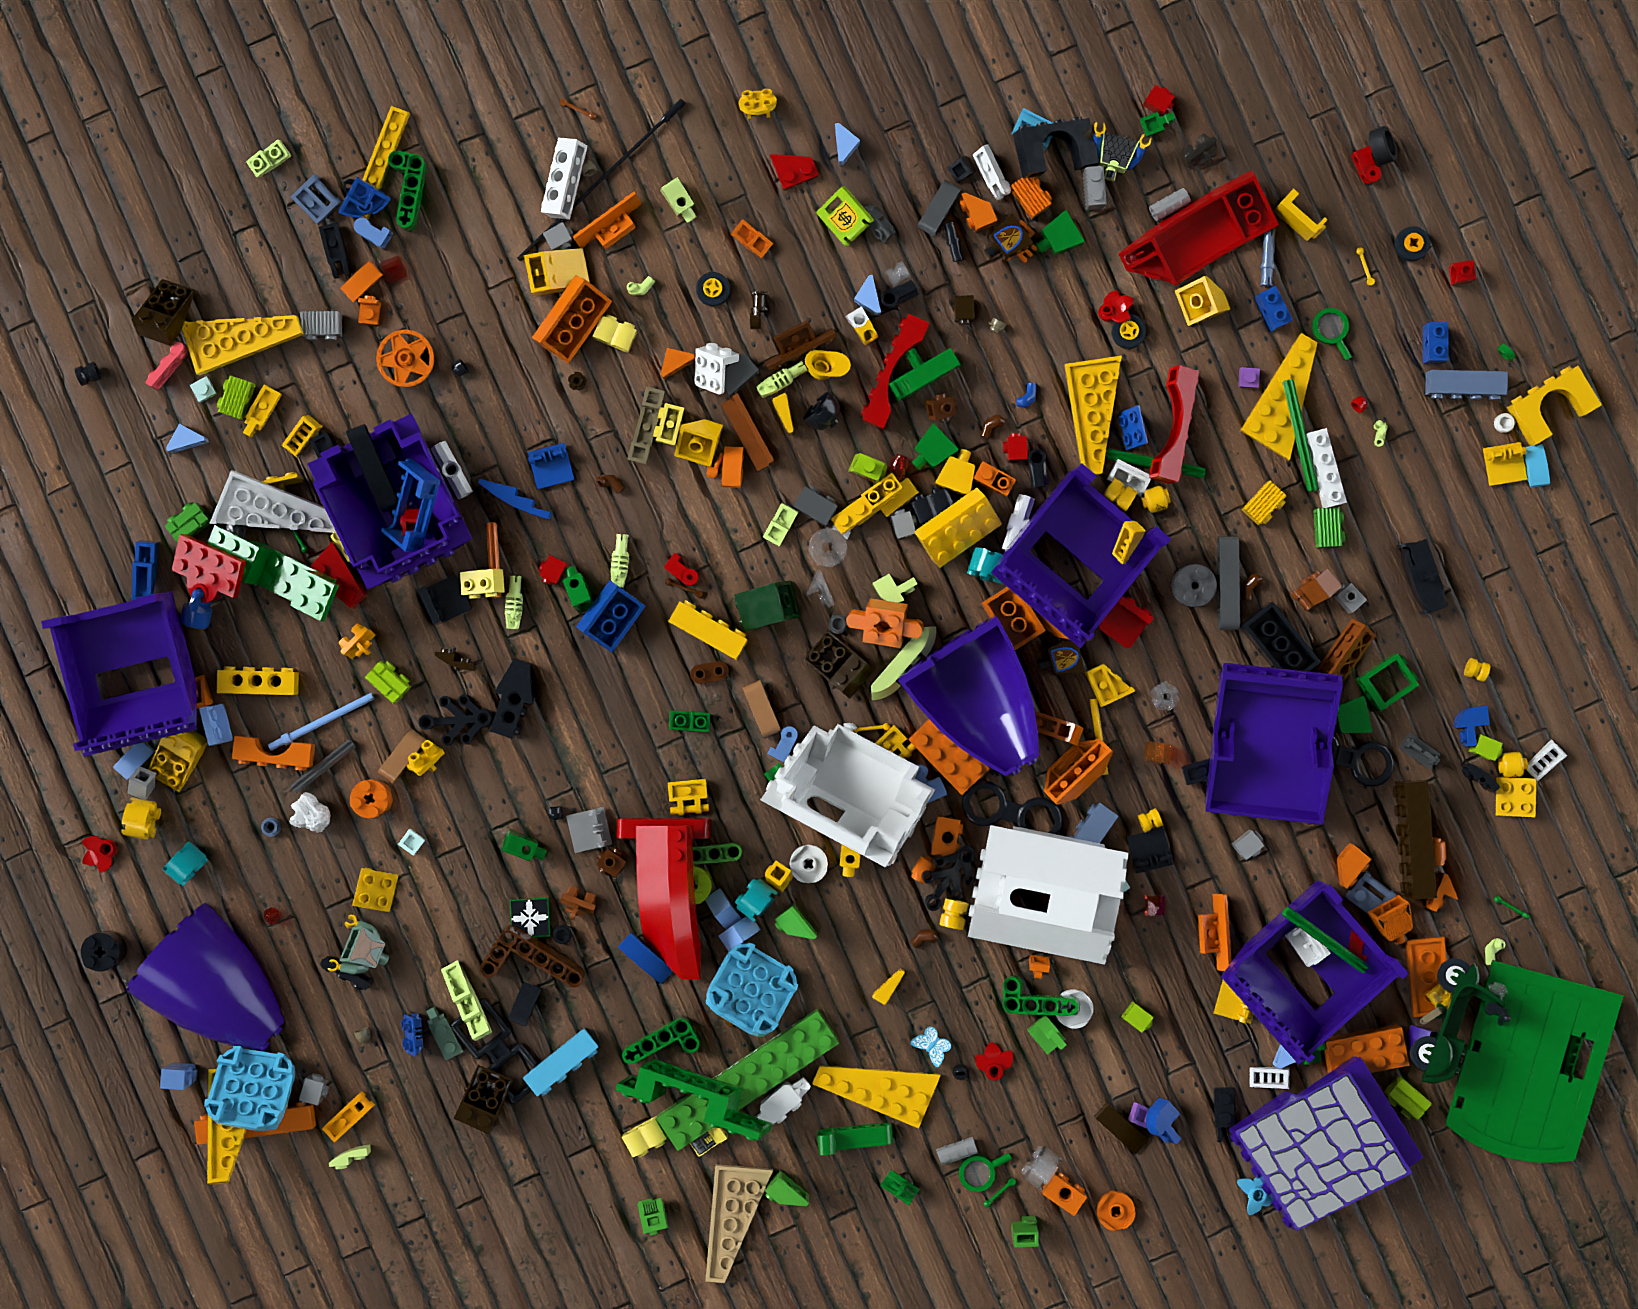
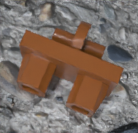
M570 886L566 894L563 893L561 903L568 905L565 911L571 913L570 919L574 920L576 916L583 918L585 912L594 914L596 895L587 892L583 901L577 898L580 889Z

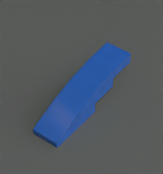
M479 479L478 483L509 505L533 516L551 521L552 513L534 508L536 501L519 497V489Z

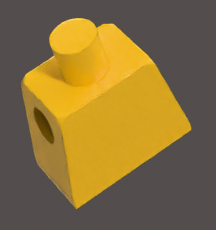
M960 449L957 458L950 456L934 485L944 489L947 488L949 491L963 496L970 493L975 465L968 463L971 452Z
M841 844L840 866L843 867V876L854 877L855 868H859L860 854Z

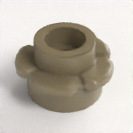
M993 317L992 321L989 322L991 330L999 334L1001 331H1006L1005 327L1007 324Z

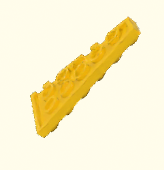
M296 315L273 316V318L254 317V319L236 318L217 319L215 321H185L182 327L195 372L199 376L304 335L299 318Z
M1300 333L1240 429L1241 432L1288 461L1291 458L1295 434L1283 381L1288 379L1294 380L1302 411L1317 347V342L1303 333Z
M1122 356L1064 365L1080 464H1084L1095 475H1102Z
M819 1065L812 1084L919 1129L941 1074Z
M217 1069L208 1070V1097ZM209 1115L208 1185L229 1183L247 1129L215 1123Z

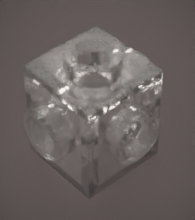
M1167 680L1162 681L1148 691L1153 697L1151 702L1156 709L1160 708L1161 710L1167 709V711H1170L1177 706L1176 702L1180 700L1177 696L1180 694L1174 685H1170ZM1164 694L1167 695L1166 700L1163 698Z

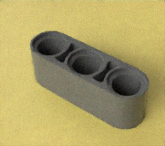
M944 180L917 227L934 237L962 189Z

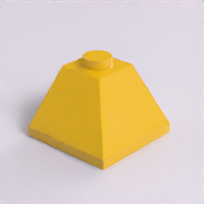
M1207 276L1175 290L1188 326L1230 310L1224 291Z
M706 419L682 424L674 456L711 467L723 425Z

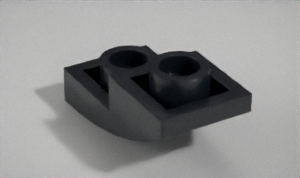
M1465 762L1460 764L1463 768L1462 773L1464 776L1475 781L1480 779L1479 783L1484 790L1495 792L1501 788L1490 775L1479 767Z
M523 982L508 1020L526 1027L542 989Z

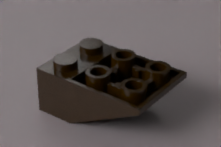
M162 279L131 320L137 334L171 346L182 330L195 290Z
M829 630L803 658L849 699L874 672V669Z
M477 1065L453 1119L491 1134L513 1079Z

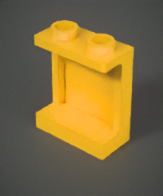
M1293 188L1273 212L1306 241L1311 237L1315 239L1326 228L1324 223L1328 219L1324 217L1318 224L1314 223L1292 203L1299 194Z

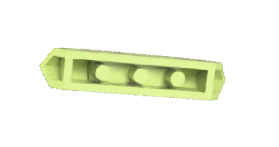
M924 627L919 638H912L872 683V700L885 698L900 688L896 680L906 672L905 669L910 664L912 666L916 664L921 658L918 656L919 653L927 657L936 638V627Z

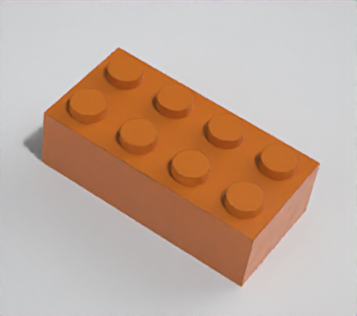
M575 275L534 333L532 339L557 358L569 364L610 306L612 300L587 280Z
M930 719L908 738L916 749L961 795L990 769L987 765L958 747Z
M1397 1024L1331 1036L1325 1041V1050L1323 1052L1328 1073L1353 1056L1361 1057L1370 1073L1409 1066L1403 1030Z

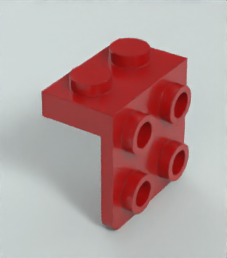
M1126 595L1125 597L1122 596L1099 625V630L1123 647L1129 649L1146 625H1149L1154 618L1150 616L1151 612L1143 606L1140 609L1135 605L1136 601Z

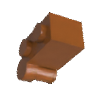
M1327 568L1322 572L1317 570L1311 576L1305 577L1300 581L1302 585L1291 592L1290 595L1300 603L1306 612L1314 605L1331 597L1342 586Z

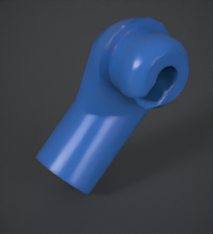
M1027 383V393L1016 400L1018 407L1027 408L1036 400L1037 383Z

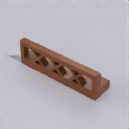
M738 393L734 394L733 398L721 405L756 470L759 472L775 462Z
M1351 619L1315 672L1342 675L1343 683L1376 635L1365 624ZM1367 633L1368 636L1366 637L1364 642H1362V638ZM1356 650L1354 656L1351 657L1353 651ZM1345 665L1344 670L1340 673L1341 668Z

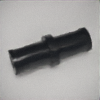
M955 222L944 224L948 240L946 244L950 248L952 261L964 260L960 245L962 241L958 237Z

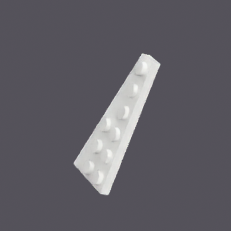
M231 470L209 523L335 532L324 506L234 470Z

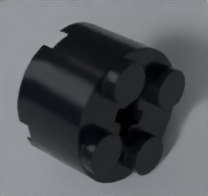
M101 931L92 934L84 940L81 946L83 965L97 972H103L116 967L123 961L126 955L124 940L113 931Z

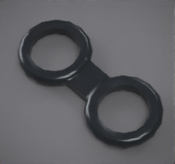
M1333 735L1332 753L1334 765L1350 768L1353 777L1365 786H1379L1391 777L1394 770V758L1391 751L1385 745L1379 742L1368 741L1360 744L1356 749L1340 746L1338 739ZM1369 749L1380 751L1386 761L1384 772L1375 779L1364 777L1358 767L1360 756Z
M991 781L974 783L962 797L964 815L970 822L978 826H990L1004 819L1017 823L1018 827L1027 829L1025 824L1027 811L1033 806L1045 805L1054 815V825L1047 833L1057 835L1062 827L1061 811L1053 801L1043 797L1029 799L1023 805L1008 801L1005 792ZM990 789L998 796L999 808L992 817L986 819L979 818L971 812L969 806L970 798L977 790Z

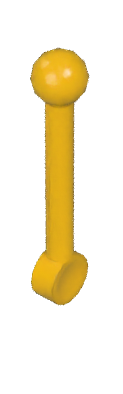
M1360 247L1356 253L1360 255L1367 276L1366 283L1368 286H1372L1375 280L1371 278L1363 255L1364 249Z

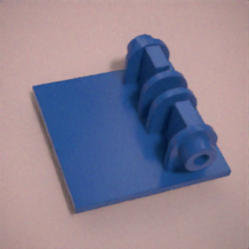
M1137 405L1118 413L1126 450L1135 447L1139 448L1143 444L1148 443L1140 406Z
M565 443L528 452V460L532 467L537 489L574 480Z
M413 1013L411 1016L404 1014V1019L401 1020L402 1030L405 1031V1038L402 1040L403 1049L406 1050V1053L417 1057V1053L422 1052L421 1049L423 1048V1038H418L423 1035L415 1034V1032L422 1031V1028H416L422 1027L421 1017H419V1013Z

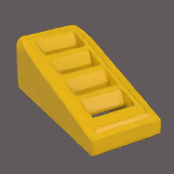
M785 392L773 398L772 403L788 435H792L794 429Z
M304 415L282 446L295 457H298L310 443V439L317 435L322 425L310 415ZM303 429L308 435L306 436L300 430ZM298 435L304 441L301 442L295 436ZM293 441L299 448L297 449L290 442Z
M1124 521L1112 552L1121 564H1126L1145 534L1146 530L1136 521Z
M902 968L898 969L873 993L872 998L886 1005L904 976L905 971Z

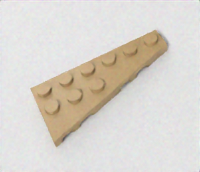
M715 1165L706 1282L725 1283L773 1169Z

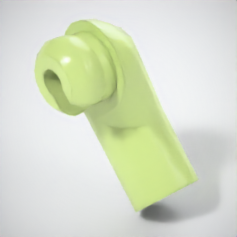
M648 276L642 284L628 283L627 290L633 296L645 295L654 285L655 281Z
M1378 420L1373 426L1377 430L1374 443L1380 447L1385 441L1387 424Z
M1499 938L1493 939L1485 947L1486 965H1491L1492 960H1495V953L1505 948L1504 940Z

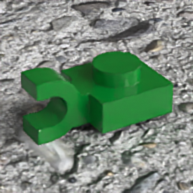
M1156 112L1140 118L1139 121L1145 137L1148 138L1165 130L1163 125L1174 123L1175 117L1173 112L1161 117Z

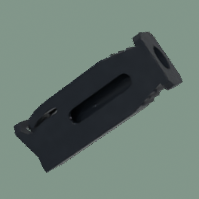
M1427 539L1397 545L1398 549H1405L1401 551V560L1412 594L1422 609L1420 614L1424 615L1448 607L1449 604L1448 602L1445 603L1443 584Z

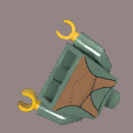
M349 915L348 918L353 920L354 923L345 922V926L352 928L339 960L342 963L338 964L336 960L332 959L329 962L336 963V968H328L330 972L340 970V972L358 974L367 972L371 968H376L377 964L386 965L389 956L382 953L385 943L381 940L376 928L364 921H357L354 915Z

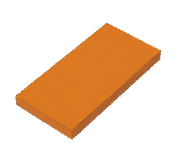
M1443 936L1405 940L1413 1017H1423L1436 1009L1426 996V993L1439 984L1437 978L1438 969L1447 960L1445 937Z

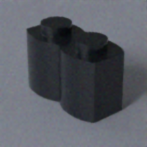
M942 487L932 490V494L925 497L924 494L913 498L914 502L911 503L919 525L927 523L953 504L947 488L942 489Z

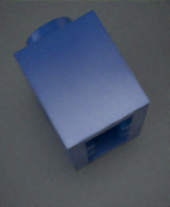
M1276 286L1259 293L1254 298L1271 332L1287 325L1293 320Z
M1428 322L1423 325V364H1443L1448 361V322Z

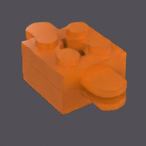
M870 598L866 606V611L853 609L849 612L846 619L849 628L864 630L863 642L901 648L904 637L919 638L924 629L921 620L907 618L908 604Z

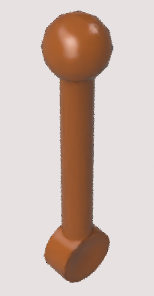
M565 98L560 100L562 107L568 106L589 116L591 120L596 119L595 113H589L568 103Z

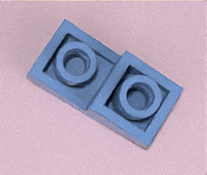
M147 742L134 744L113 768L128 780L137 767L141 766L156 750Z

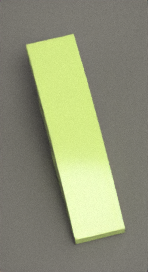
M457 960L442 968L441 971L452 1000L457 1004L462 1020L466 1022L472 1040L477 1041L492 1033L481 1004L460 962Z

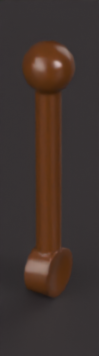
M671 578L665 580V584L668 586L673 585L693 593L697 598L703 596L701 590L695 591L673 582Z

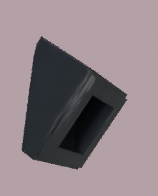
M967 156L960 157L947 167L957 184L976 172Z

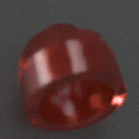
M274 907L266 909L264 911L265 921L271 925L276 924L280 919L279 910Z

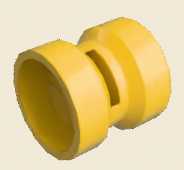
M1470 658L1465 666L1464 676L1476 677L1477 680L1484 682L1490 672V664L1485 662L1479 663L1477 659Z
M1156 808L1150 810L1147 814L1142 813L1138 815V820L1144 833L1151 831V828L1163 826Z

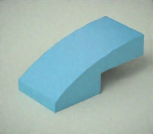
M1543 444L1525 447L1526 454L1524 459L1527 465L1526 474L1530 488L1549 485V469Z

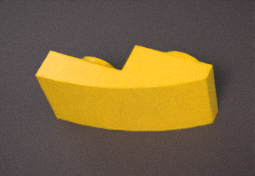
M909 478L900 482L903 489L881 509L886 517H890L901 506L906 505L919 494V491Z

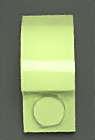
M890 574L873 582L872 585L881 599L900 603L904 601L901 594L904 592L907 595L913 592L917 582L913 577L897 587Z

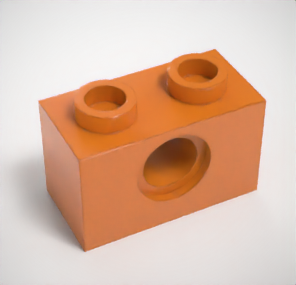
M943 816L936 817L930 851L931 855L940 854L947 856L957 852L960 847V843H957L958 835H962L963 824H960L961 820ZM945 832L952 834L950 842L942 840V835Z
M1053 1171L1042 1187L1041 1192L1045 1197L1075 1216L1087 1199L1084 1193L1085 1189L1077 1183L1073 1185L1068 1182L1069 1178L1063 1173L1057 1174ZM1064 1188L1070 1189L1067 1196H1061L1060 1191Z

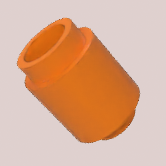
M1433 837L1435 866L1445 865V841H1441L1440 837Z
M925 855V857L920 856L911 871L913 872L911 877L925 884L922 879V873L925 870L934 872L936 866L932 862L933 858Z

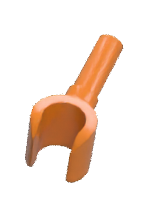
M720 453L714 467L708 466L707 477H717L723 460V453Z

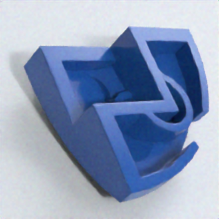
M356 177L338 213L356 218L363 217V215L369 213L375 214L389 203L391 197L368 182Z

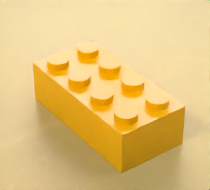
M975 488L918 528L914 533L931 560L941 568L1001 526L1002 523L986 496L978 488Z
M686 600L684 604L679 601L668 622L738 660L748 642L745 638L746 634L737 629L734 632L728 629L730 625L720 619L718 622L712 620L713 616L704 610L699 613L695 610L696 606Z

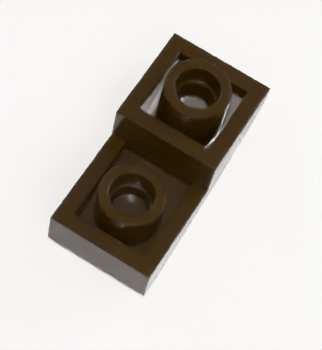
M441 648L440 652H435L437 658L451 666L475 671V663H470L471 659L459 658V662H457V654L452 653V649Z

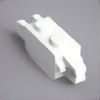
M804 1077L793 1084L790 1082L782 1083L761 1101V1112L755 1117L773 1124L776 1122L778 1124L787 1117L786 1113L790 1110L794 1112L802 1105L800 1103L802 1096L810 1089L811 1085Z

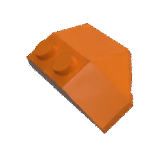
M1100 738L1079 742L1078 746L1073 745L1048 768L1044 787L1045 794L1056 805L1077 799L1105 772L1113 751Z

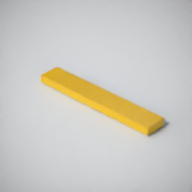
M394 106L390 107L362 179L379 190L382 188L390 167L388 162L389 154L396 151L410 116L409 112ZM371 213L363 215L362 218L369 220Z

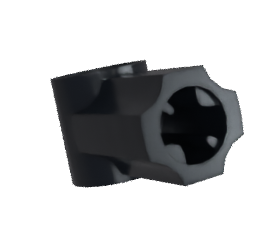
M910 280L883 292L880 299L881 307L885 310H892L896 306L918 296L915 284ZM891 296L894 299V303L887 304L884 298Z
M1035 449L1028 453L1027 463L1031 488L1048 485L1045 465L1046 455L1040 449ZM1033 453L1040 455L1039 463L1032 461L1031 456Z

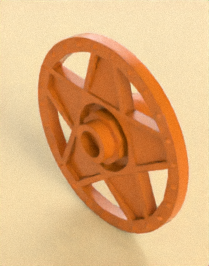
M398 330L386 336L380 343L376 355L377 367L381 375L389 383L398 387H413L422 383L430 375L434 366V352L429 341L420 333L412 330ZM401 335H413L420 339L408 344ZM391 339L393 351L381 355L384 346ZM426 348H428L430 355L429 366L420 358ZM382 366L394 368L395 381L385 373ZM411 372L423 375L413 382L406 383Z

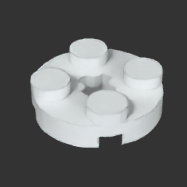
M810 844L800 846L791 855L790 870H792L793 876L798 881L814 883L821 880L826 874L828 866L827 857L819 847ZM807 859L809 861L812 859L814 867L812 869L809 867L807 869L804 868V860Z
M1077 989L1062 992L1060 995L1077 997L1081 1005L1077 1013L1072 1016L1056 1015L1059 1022L1072 1029L1085 1026L1093 1014L1091 999L1083 991ZM1069 1002L1067 1005H1061V1008L1063 1006L1071 1007V1002Z

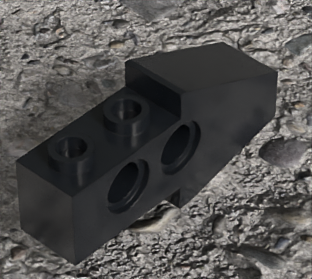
M516 658L513 659L495 690V693L502 696L490 732L511 739L520 733L522 725L519 723L521 717H525L528 709L525 706L526 703L534 704L531 663ZM516 693L521 697V701L517 705L513 704L511 700L512 696ZM508 712H512L515 716L512 723L507 722L505 719Z

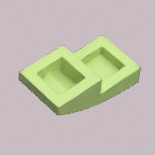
M782 502L763 538L780 546L799 511Z

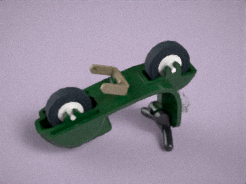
M1453 958L1446 960L1438 969L1437 978L1439 984L1444 990L1451 993L1446 1007L1443 1004H1437L1436 1009L1420 1019V1024L1425 1025L1434 1018H1442L1436 1037H1420L1414 1041L1410 1049L1412 1062L1417 1068L1424 1071L1421 1080L1423 1083L1436 1084L1448 1081L1454 1075L1458 1076L1461 1065L1458 1063L1460 1057L1464 1058L1467 1046H1464L1465 1041L1458 1039L1457 1035L1472 996H1476L1486 1002L1483 1009L1487 1015L1499 1016L1497 1019L1498 1025L1502 1026L1505 1022L1511 1020L1510 1011L1504 1008L1506 1006V998L1504 996L1508 994V991L1505 990L1506 986L1496 982L1493 985L1489 984V990L1480 986L1479 968L1475 962L1470 967L1465 961Z

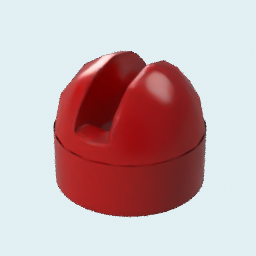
M1363 396L1356 397L1350 403L1352 408L1358 413H1362L1368 406V402Z

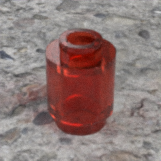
M896 454V457L892 456L886 474L893 473L899 483L902 482V479H905L910 464L907 461L908 457Z

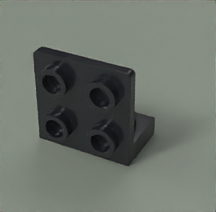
M456 575L429 587L424 586L417 589L434 625H439L472 609L466 595H461V584Z

